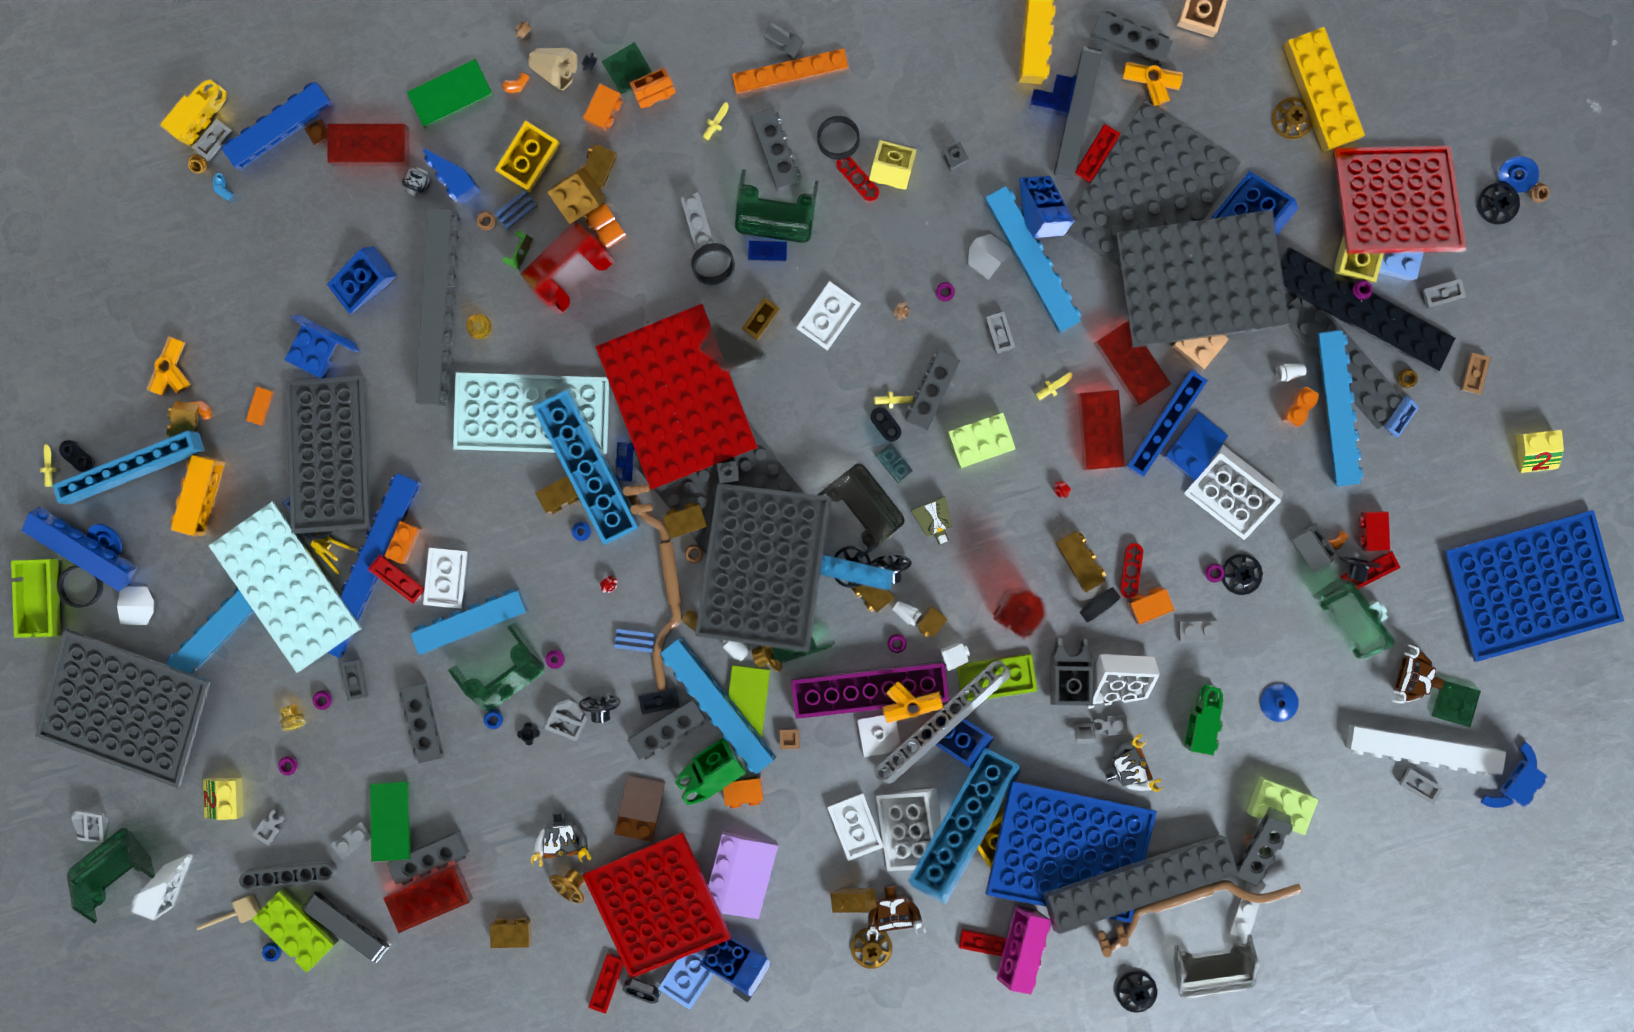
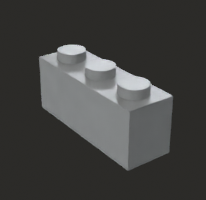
M699 192L682 197L681 202L697 251L706 244L714 243Z

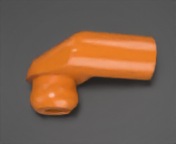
M521 72L517 80L503 81L502 89L507 93L520 92L530 77Z
M188 402L199 404V414L202 419L208 420L212 417V410L205 402Z
M1340 531L1334 540H1329L1335 550H1339L1349 536Z

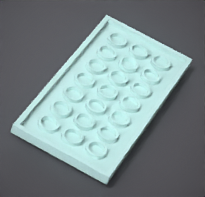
M456 373L453 449L556 453L532 407L570 388L604 454L608 455L609 380L607 377Z
M275 502L269 503L209 545L297 673L362 629L298 535L291 533V525Z

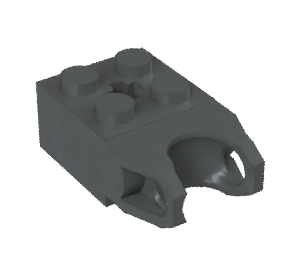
M1062 638L1055 639V647L1051 655L1050 705L1093 706V657L1089 649L1088 639H1081L1079 650L1074 656H1069L1065 652ZM1070 682L1075 684V688H1072V691L1069 688Z

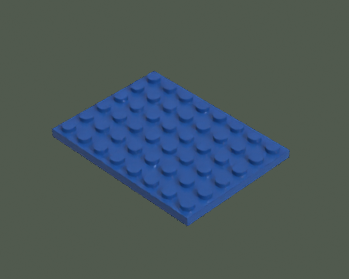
M1594 510L1444 551L1474 662L1624 621Z
M1011 781L985 894L1046 907L1042 893L1144 860L1147 856L1157 811ZM1134 909L1109 917L1108 919L1131 923Z

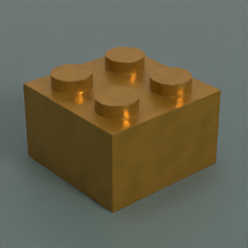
M584 166L556 183L547 192L569 224L600 206L606 199Z

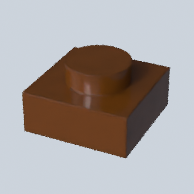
M322 119L304 128L315 146L332 137Z

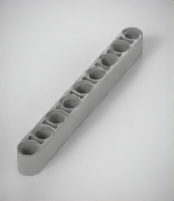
M1001 661L992 662L952 698L943 709H940L880 763L875 770L876 778L887 784L896 781L1008 680L1011 674L1009 667ZM1003 667L1002 674L996 675L997 669ZM989 680V685L986 688H982L983 682ZM974 693V699L968 701V696ZM960 706V711L954 714V708ZM945 718V725L940 727V721ZM931 731L932 735L930 739L926 740L925 736L927 732ZM917 744V750L912 753V746ZM903 757V763L897 765L898 759ZM889 770V775L884 778V771Z

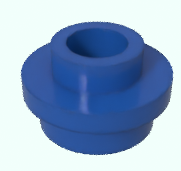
M578 522L572 528V535L578 541H585L591 535V528L585 522ZM579 528H583L585 530V533L583 535L578 534Z
M490 710L484 716V723L490 729H497L503 723V716L497 710ZM491 716H495L497 718L496 723H493L491 721Z
M275 942L267 943L262 949L263 958L269 962L278 960L282 954V949ZM270 949H274V950H275V954H274V955H272V954L270 953V951H269Z

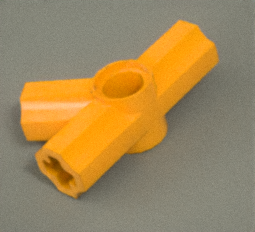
M1126 62L1122 79L1144 83L1147 86L1153 106H1159L1170 101L1166 88L1180 89L1183 73L1161 69L1156 65L1146 66ZM1154 72L1157 79L1151 80L1148 77V73Z
M168 336L160 357L155 361V370L147 390L164 396L168 384L176 394L189 388L191 383L177 365L185 342ZM168 361L169 368L165 371L163 369L164 362Z
M899 681L887 692L896 703L883 707L887 723L943 709L939 692L915 698ZM909 703H916L919 707L918 711L915 713L909 712L907 709Z

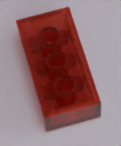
M327 123V162L332 166H409V127L406 124Z
M1129 320L1094 343L1136 407L1171 385L1146 346L1132 348Z
M1119 390L1077 394L1083 469L1125 467Z
M457 863L390 892L383 899L398 933H401L468 904L473 897Z

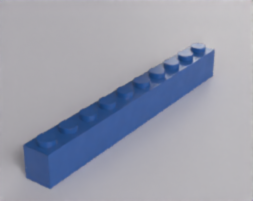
M397 473L396 476L393 475L390 479L389 486L391 487L388 493H385L381 499L383 505L380 511H376L373 517L374 525L366 532L365 538L367 540L358 550L357 555L359 558L356 563L352 564L349 573H351L350 578L345 580L341 588L343 591L341 599L357 622H359L378 580V577L367 568L379 554L383 557L385 556L399 522L405 521L421 485V482L401 473ZM352 636L327 653L338 658L342 657Z

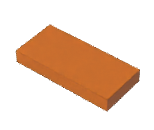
M256 387L246 421L263 426L274 393L273 391Z

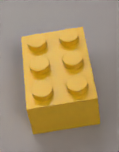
M525 120L495 168V171L531 194L561 144L558 140Z

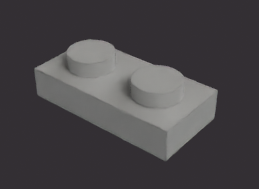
M216 118L192 148L206 160L210 161L233 131Z
M1461 279L1422 290L1427 308L1466 297Z
M1005 312L985 317L996 354L1015 349Z
M1218 621L1179 622V641L1219 640Z
M1408 768L1399 783L1433 805L1444 789Z
M362 821L330 845L342 860L370 840L371 831Z

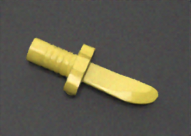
M725 102L713 121L708 119L706 122L709 124V127L702 136L705 140L709 141L715 130L721 131L722 127L718 124L728 111V103Z
M1069 372L1052 384L1046 381L1047 387L1035 394L1040 401L1050 393L1056 396L1057 392L1055 390L1068 383L1072 378V373Z
M888 392V396L874 397V404H888L890 409L893 408V403L907 404L915 399H913V396L893 397V392Z
M46 444L44 445L45 468H40V472H44V486H53L52 472H56L57 469L51 468V449Z

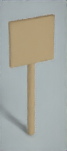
M252 894L232 902L235 912L202 924L196 929H203L237 915L240 924L251 920L260 911L255 895Z

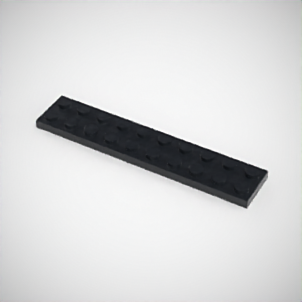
M1290 247L1286 249L1280 261L1284 290L1436 373L1440 372L1456 339L1455 337L1373 292L1367 299L1361 300L1356 298L1353 294V286L1355 284L1353 281ZM1360 287V292L1364 293V289Z

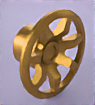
M1295 97L1279 102L1272 114V124L1276 132L1280 136L1292 140L1302 138L1312 128L1311 119H1306V106H1295V102L1305 106L1304 100ZM1286 102H1290L1289 110H1286L1280 106ZM1279 110L1285 116L1283 119L1276 121V113ZM1308 123L1307 129L1302 133L1300 125ZM1277 124H1287L1284 133L1278 128ZM1292 127H1295L1299 135L1290 136L1287 134Z
M762 645L752 650L753 660L758 667L769 664L776 672L782 670V656L779 659L775 657L781 654L780 651H773V647Z
M570 869L564 877L555 874L549 877L550 884L562 897L577 904L584 902V896L579 888L585 880L580 873Z
M864 928L852 940V956L864 968H879L890 959L892 942L885 932H879L885 938L876 941L875 934H871L870 940L867 941L861 936V934L869 930ZM857 938L862 941L863 947L854 948ZM886 941L889 944V951L881 949V945ZM855 952H863L864 957L862 961L857 958ZM882 954L887 955L882 962H878ZM865 962H875V965H868Z

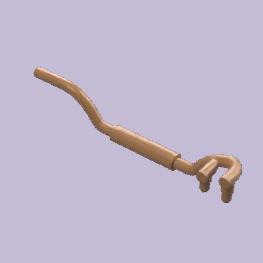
M647 484L626 486L623 489V494L628 496L631 504V513L637 514L646 523L658 529L661 544H659L664 584L668 605L670 604L672 618L659 632L652 653L657 691L667 690L660 653L663 650L667 637L679 625L681 620L679 603L682 601L673 542H670L665 523L648 512L653 510L652 504H641L637 497L638 494L649 492L650 486Z
M1220 880L1134 909L1131 923L1127 922L1125 928L1121 924L1117 925L1115 928L1117 938L1111 942L1108 941L1103 930L1097 932L1099 945L1103 956L1110 957L1112 951L1121 946H1128V939L1133 934L1141 915L1152 911L1154 913L1206 898L1212 896L1214 892L1223 889L1249 902L1269 903L1302 893L1300 884L1298 883L1269 893L1257 894L1240 888L1232 881Z

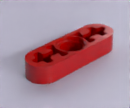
M851 157L837 160V170L867 202L876 201L879 197L878 187L873 181L869 180V177ZM842 160L844 162H846L847 160L849 161L848 166L851 170L853 169V167L856 168V170L852 171L849 176L846 175L847 173H849L848 169L846 167L841 168ZM854 174H861L863 182L855 184L852 181ZM866 181H868L869 184H867L866 187L869 190H875V197H867V191L865 190V188H863L862 191L859 188L863 187Z
M1130 543L1125 548L1119 588L1120 594L1125 598L1135 597L1138 593L1143 548L1137 543ZM1134 546H1136V550H1139V554H1135L1134 560H1138V564L1127 562L1128 559L1132 560V554L1129 553V550L1133 549ZM1130 565H1134L1137 569L1134 576H1129L1126 573V569ZM1125 577L1136 579L1135 583L1131 582L1130 586L1134 588V591L1130 592L1129 595L1124 591V587H1128L1129 581H1125Z

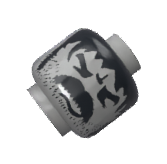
M416 166L408 168L401 182L406 188L405 192L416 196L417 193L424 194L430 182V178L427 176L428 172Z

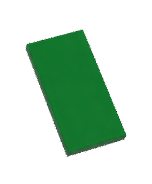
M474 59L408 91L407 95L422 126L425 128L492 96L493 93L477 60Z
M409 782L370 784L371 862L411 859Z

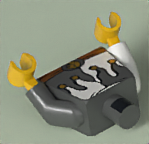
M1138 734L1134 739L1120 743L1111 758L1114 768L1104 771L1107 781L1110 782L1118 778L1122 786L1138 791L1153 790L1158 792L1162 790L1163 787L1159 788L1156 783L1162 781L1160 778L1153 782L1150 781L1153 780V777L1141 749L1146 741L1140 742L1138 740L1142 737V734Z
M564 812L553 813V824L546 825L535 842L534 855L531 857L532 866H534L535 860H540V867L543 865L541 856L545 859L578 855L579 860L583 862L582 857L587 855L588 860H590L591 855L587 851V836L579 826H575L574 822H565Z

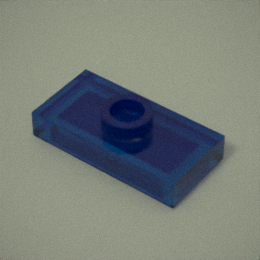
M749 241L748 261L787 262V242Z
M617 442V455L615 459V477L617 481H632L633 443Z

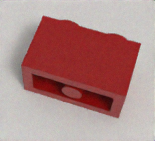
M1361 512V517L1358 518V525L1361 528L1359 545L1362 547V551L1390 550L1389 512Z

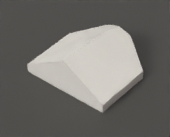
M127 586L120 591L117 603L120 624L148 625L154 613V599L149 587Z

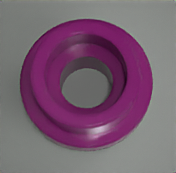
M1360 280L1354 284L1353 294L1358 299H1367L1372 294V285L1366 280ZM1360 287L1364 289V293L1360 292Z
M942 282L937 286L936 296L939 300L946 302L954 297L955 289L952 284ZM942 289H947L949 291L948 295H943Z
M1210 564L1205 569V577L1210 582H1219L1224 577V569L1219 564ZM1213 569L1217 570V575L1214 577L1211 575Z
M894 634L889 637L887 645L893 653H901L905 650L907 642L902 635ZM895 640H899L901 642L899 647H895L893 645V642Z
M551 650L547 653L545 661L548 667L558 669L564 664L565 657L561 651ZM553 656L558 658L557 663L552 662L551 658Z
M319 691L313 696V704L317 709L325 710L331 706L332 696L327 691ZM321 697L326 698L325 703L320 702Z
M286 756L279 761L278 768L283 775L289 776L297 771L298 763L295 758ZM287 762L291 763V769L286 767Z

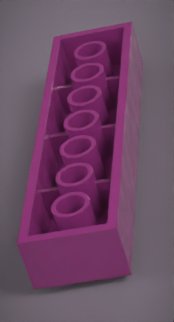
M940 661L791 678L795 719L883 709L884 706L896 703L887 692L897 681L915 698L939 692L941 701L949 702L945 663ZM914 702L908 704V706L917 705Z

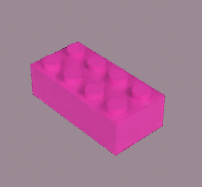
M1017 905L1013 913L996 979L1010 991L1032 994L1036 986V975L1041 967L1042 953L1046 948L1047 934L1051 929V919L1036 909Z

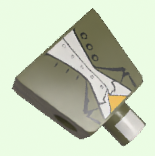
M946 497L911 510L927 537L935 535L938 545L949 541L945 530L952 527Z

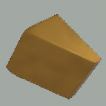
M688 610L681 621L696 632L698 615L692 610Z

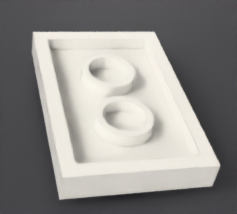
M829 281L796 329L828 351L861 303Z
M429 548L423 605L463 608L468 551Z
M863 793L827 806L848 861L884 847Z

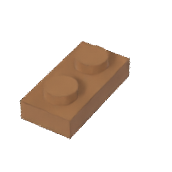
M1476 353L1469 354L1460 390L1481 395L1491 357Z

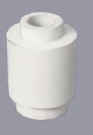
M722 641L724 644L722 648L735 660L742 661L750 652L746 643Z

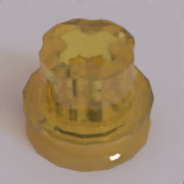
M475 314L468 319L466 329L471 337L484 339L490 335L492 324L488 317L482 314ZM481 321V330H474L475 326L473 324Z
M289 705L280 710L282 720L279 723L282 725V731H293L306 724V721L303 719L304 715L299 713L296 705Z

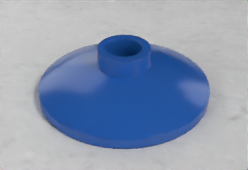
M1515 156L1506 160L1499 170V181L1511 185L1517 193L1530 190L1539 179L1538 165L1526 156ZM1519 169L1523 171L1521 174L1515 173Z
M94 524L89 528L88 537L95 539L107 549L113 550L117 555L121 553V539L112 528L104 524Z
M1284 684L1269 686L1263 692L1260 699V707L1263 714L1275 722H1284L1291 719L1296 714L1299 706L1296 692ZM1280 700L1284 701V705L1282 707L1278 706V702Z

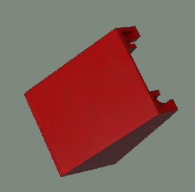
M576 221L571 223L520 273L535 294L549 308L560 315L569 308L570 298L556 284L552 277L578 252L599 271H605L615 263L607 251Z

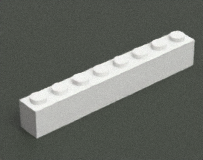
M1349 725L1346 747L1351 749V753L1363 755V752H1369L1370 756L1377 758L1387 755L1391 760L1401 761V758L1408 759L1409 763L1420 764V761H1423L1432 767H1439V764L1446 765V769L1456 771L1458 767L1465 768V772L1474 774L1477 771H1483V775L1495 777L1496 774L1503 775L1506 752L1500 749Z

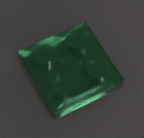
M635 42L602 61L621 96L632 90L630 82L653 73Z
M1444 680L1443 687L1437 695L1432 717L1471 727L1481 691Z

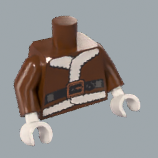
M1408 644L1410 651L1408 653L1404 652L1405 655L1402 657L1393 690L1396 691H1393V693L1397 694V698L1392 700V702L1402 704L1421 699L1424 694H1430L1431 688L1441 690L1444 684L1443 678L1435 677L1436 668L1432 667V661L1418 647Z
M896 885L884 886L885 897H879L878 902H876L877 908L871 910L868 914L869 930L867 932V940H869L870 934H875L877 941L878 932L913 927L916 935H918L917 929L919 927H922L924 932H926L919 908L911 899L905 898L904 894L897 895Z

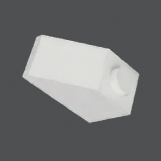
M962 642L939 649L948 671L969 662L967 658L970 656L967 645L963 646Z

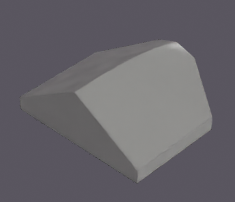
M992 234L978 237L969 247L968 265L989 280L1011 251V248Z
M566 699L553 705L543 728L577 741L587 717L579 708L578 703Z
M77 809L71 814L72 825L77 833L78 840L98 844L105 843L109 820L104 813Z

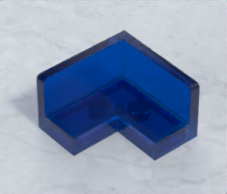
M1056 74L1052 92L1033 89L1029 109L1067 117L1071 107L1077 75L1069 77Z

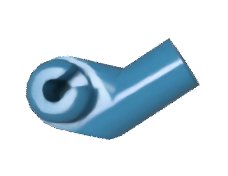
M216 173L212 180L213 190L227 201H230L234 193L226 189L224 175Z

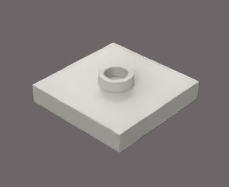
M884 714L857 719L864 757L891 753L901 745L897 721L887 723Z

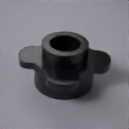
M593 52L590 55H585L581 63L583 71L588 70L591 72L598 58L593 56Z
M529 722L525 723L524 728L517 732V737L521 738L526 745H532L533 740L540 736V731L533 728Z

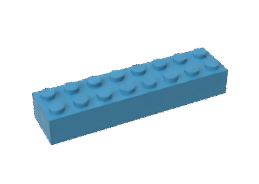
M568 388L534 405L532 408L603 545L637 529L640 523L636 515L631 513V506L623 494V490L571 389Z
M984 748L908 881L913 888L943 904L947 903L1005 801L1011 781H1016L1021 773L1019 764Z

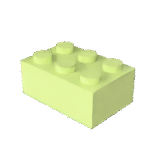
M1004 413L947 432L959 468L1016 449Z
M1259 776L1246 812L1251 816L1263 819L1268 808L1271 807L1290 815L1291 823L1293 824L1292 831L1306 835L1319 799Z

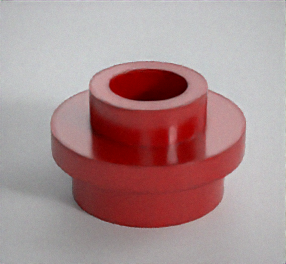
M1062 480L1054 483V493L1059 498H1068L1071 492L1069 485Z
M612 576L606 577L599 584L603 593L612 592L617 588L618 580Z

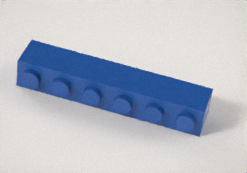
M317 82L307 84L302 92L291 95L285 104L277 105L272 109V113L258 118L255 125L244 128L236 138L228 139L224 143L225 146L221 149L232 165L241 170L334 105L323 88Z
M1189 370L1124 466L1139 477L1146 475L1208 381L1206 378L1194 370Z
M40 506L29 512L21 530L119 592L130 584L137 569L129 560L115 554L113 550L102 546L95 539H91L79 529H75L63 519L57 518L47 509Z

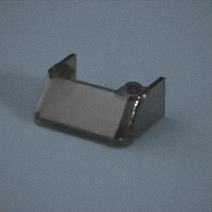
M716 322L698 348L718 361V367L726 372L729 370L730 373L731 371L737 373L762 365L767 359L765 353Z
M860 463L855 464L817 494L820 496L826 494L832 498L831 501L833 502L843 500L864 526L865 530L862 532L861 537L863 543L868 548L859 555L860 558H863L878 547L905 522L900 510L867 468Z
M1247 935L1246 944H1235L1231 948L1230 953L1193 958L1192 954L1186 951L1180 952L1179 945L1175 946L1174 965L1179 995L1181 998H1193L1246 990L1254 987L1259 960L1252 935Z

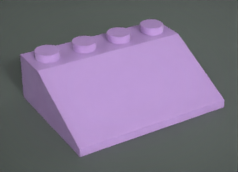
M723 830L708 885L720 913L759 919L778 845Z

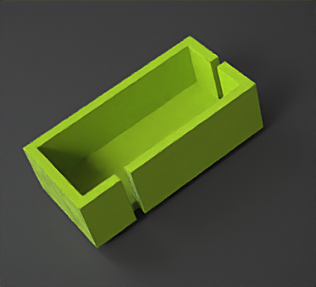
M58 559L12 560V578L23 577V581L12 582L14 638L61 635L60 596L57 591L59 579Z
M284 887L252 920L291 958L295 956L297 958L295 962L307 973L339 940L326 927L307 914L302 908L303 905Z

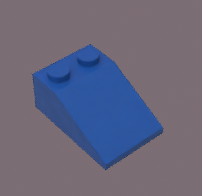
M374 246L361 248L327 283V286L347 312L352 314L386 288L397 275Z
M1197 412L1162 457L1189 479L1197 480L1214 458L1228 435L1200 412Z
M945 718L940 721V727L945 725ZM964 718L935 745L973 769L984 748H989L994 737ZM927 732L925 736L927 740L930 739L932 732Z

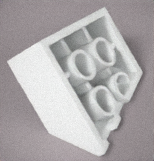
M1100 654L1093 669V706H1087V708H1094V704L1104 703L1105 706L1112 705L1113 701L1122 700L1125 703L1148 699L1160 675L1155 657Z
M188 854L165 864L142 891L135 895L132 905H134L132 912L155 920L172 909L193 855Z

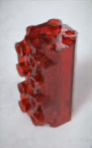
M1023 587L1005 590L992 613L995 615L993 618L995 621L1024 639L1027 636L1031 637L1046 616L1042 598Z

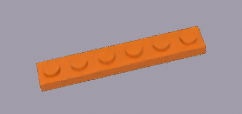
M843 48L734 73L732 77L736 94L845 70L849 67L845 49Z

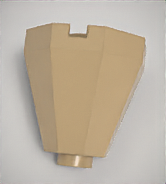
M567 48L535 49L529 54L528 63L531 69L550 84L564 91L573 81L570 75L571 72L576 73L578 55Z

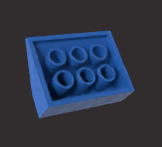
M1249 171L1210 219L1272 210L1277 236L1299 208L1295 198Z

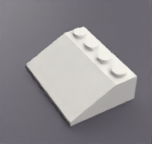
M1222 445L1197 480H1193L1184 494L1245 540L1282 500L1283 491Z
M937 788L914 789L876 795L887 871L914 870L942 822Z

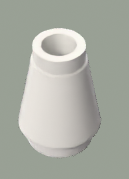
M1281 364L1276 367L1278 381L1287 382L1306 375L1304 364Z
M900 601L893 608V611L908 625L915 626L922 616L919 609Z

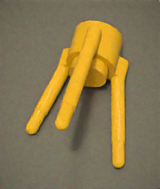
M330 536L323 539H313L310 546L315 549L314 552L320 555L337 575H340V571L325 555L326 553L335 561L338 560L329 551L331 547L329 542L356 553L359 550Z

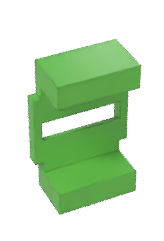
M517 230L515 236L521 239L513 254L512 260L504 256L502 262L519 270L533 238ZM520 249L524 251L523 255L518 253Z

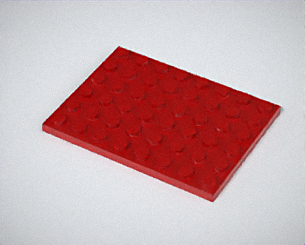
M703 304L595 346L651 490L759 448Z

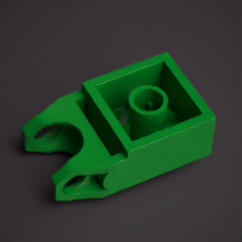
M1204 684L1199 690L1195 710H1190L1184 747L1191 752L1214 756V751L1218 750L1219 740H1217L1218 732H1221L1223 724L1220 721L1223 707V693L1220 688ZM1214 691L1213 698L1208 699L1209 693Z
M721 738L692 758L693 762L686 766L677 776L675 784L680 790L685 789L682 795L683 801L687 805H693L707 800L733 781L739 779L746 772L732 746L724 738ZM690 778L688 783L680 784L681 779ZM697 793L694 799H687L689 794Z

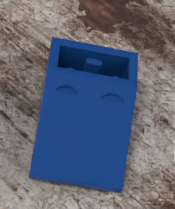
M427 149L423 150L426 154L423 158L433 170H437L435 173L436 177L444 186H448L446 191L455 202L459 201L464 204L481 192L472 176L463 168Z
M1051 176L1019 178L1025 223L1032 237L1063 236L1074 223V219Z
M730 938L709 947L699 965L735 989L752 997L771 964L768 958Z

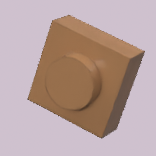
M780 729V749H799V729Z

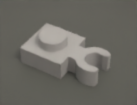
M1107 715V721H1103L1100 718L1093 719V722L1101 723V727L1095 729V733H1102L1104 730H1107V735H1127V715Z
M276 809L270 812L269 820L264 818L253 833L254 837L268 846L281 829L276 825L285 819V815H282L280 819L275 818Z

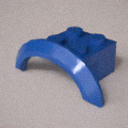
M300 314L290 317V319L302 326L284 359L285 361L318 378H325L333 363L330 361V358L337 344H341L359 353L360 350L355 342L318 325Z
M1526 741L1520 747L1524 760L1520 761L1499 790L1504 795L1501 797L1485 795L1480 803L1487 807L1502 808L1513 803L1525 807L1532 802L1533 795L1537 789H1541L1545 784L1547 775L1537 769L1535 752Z

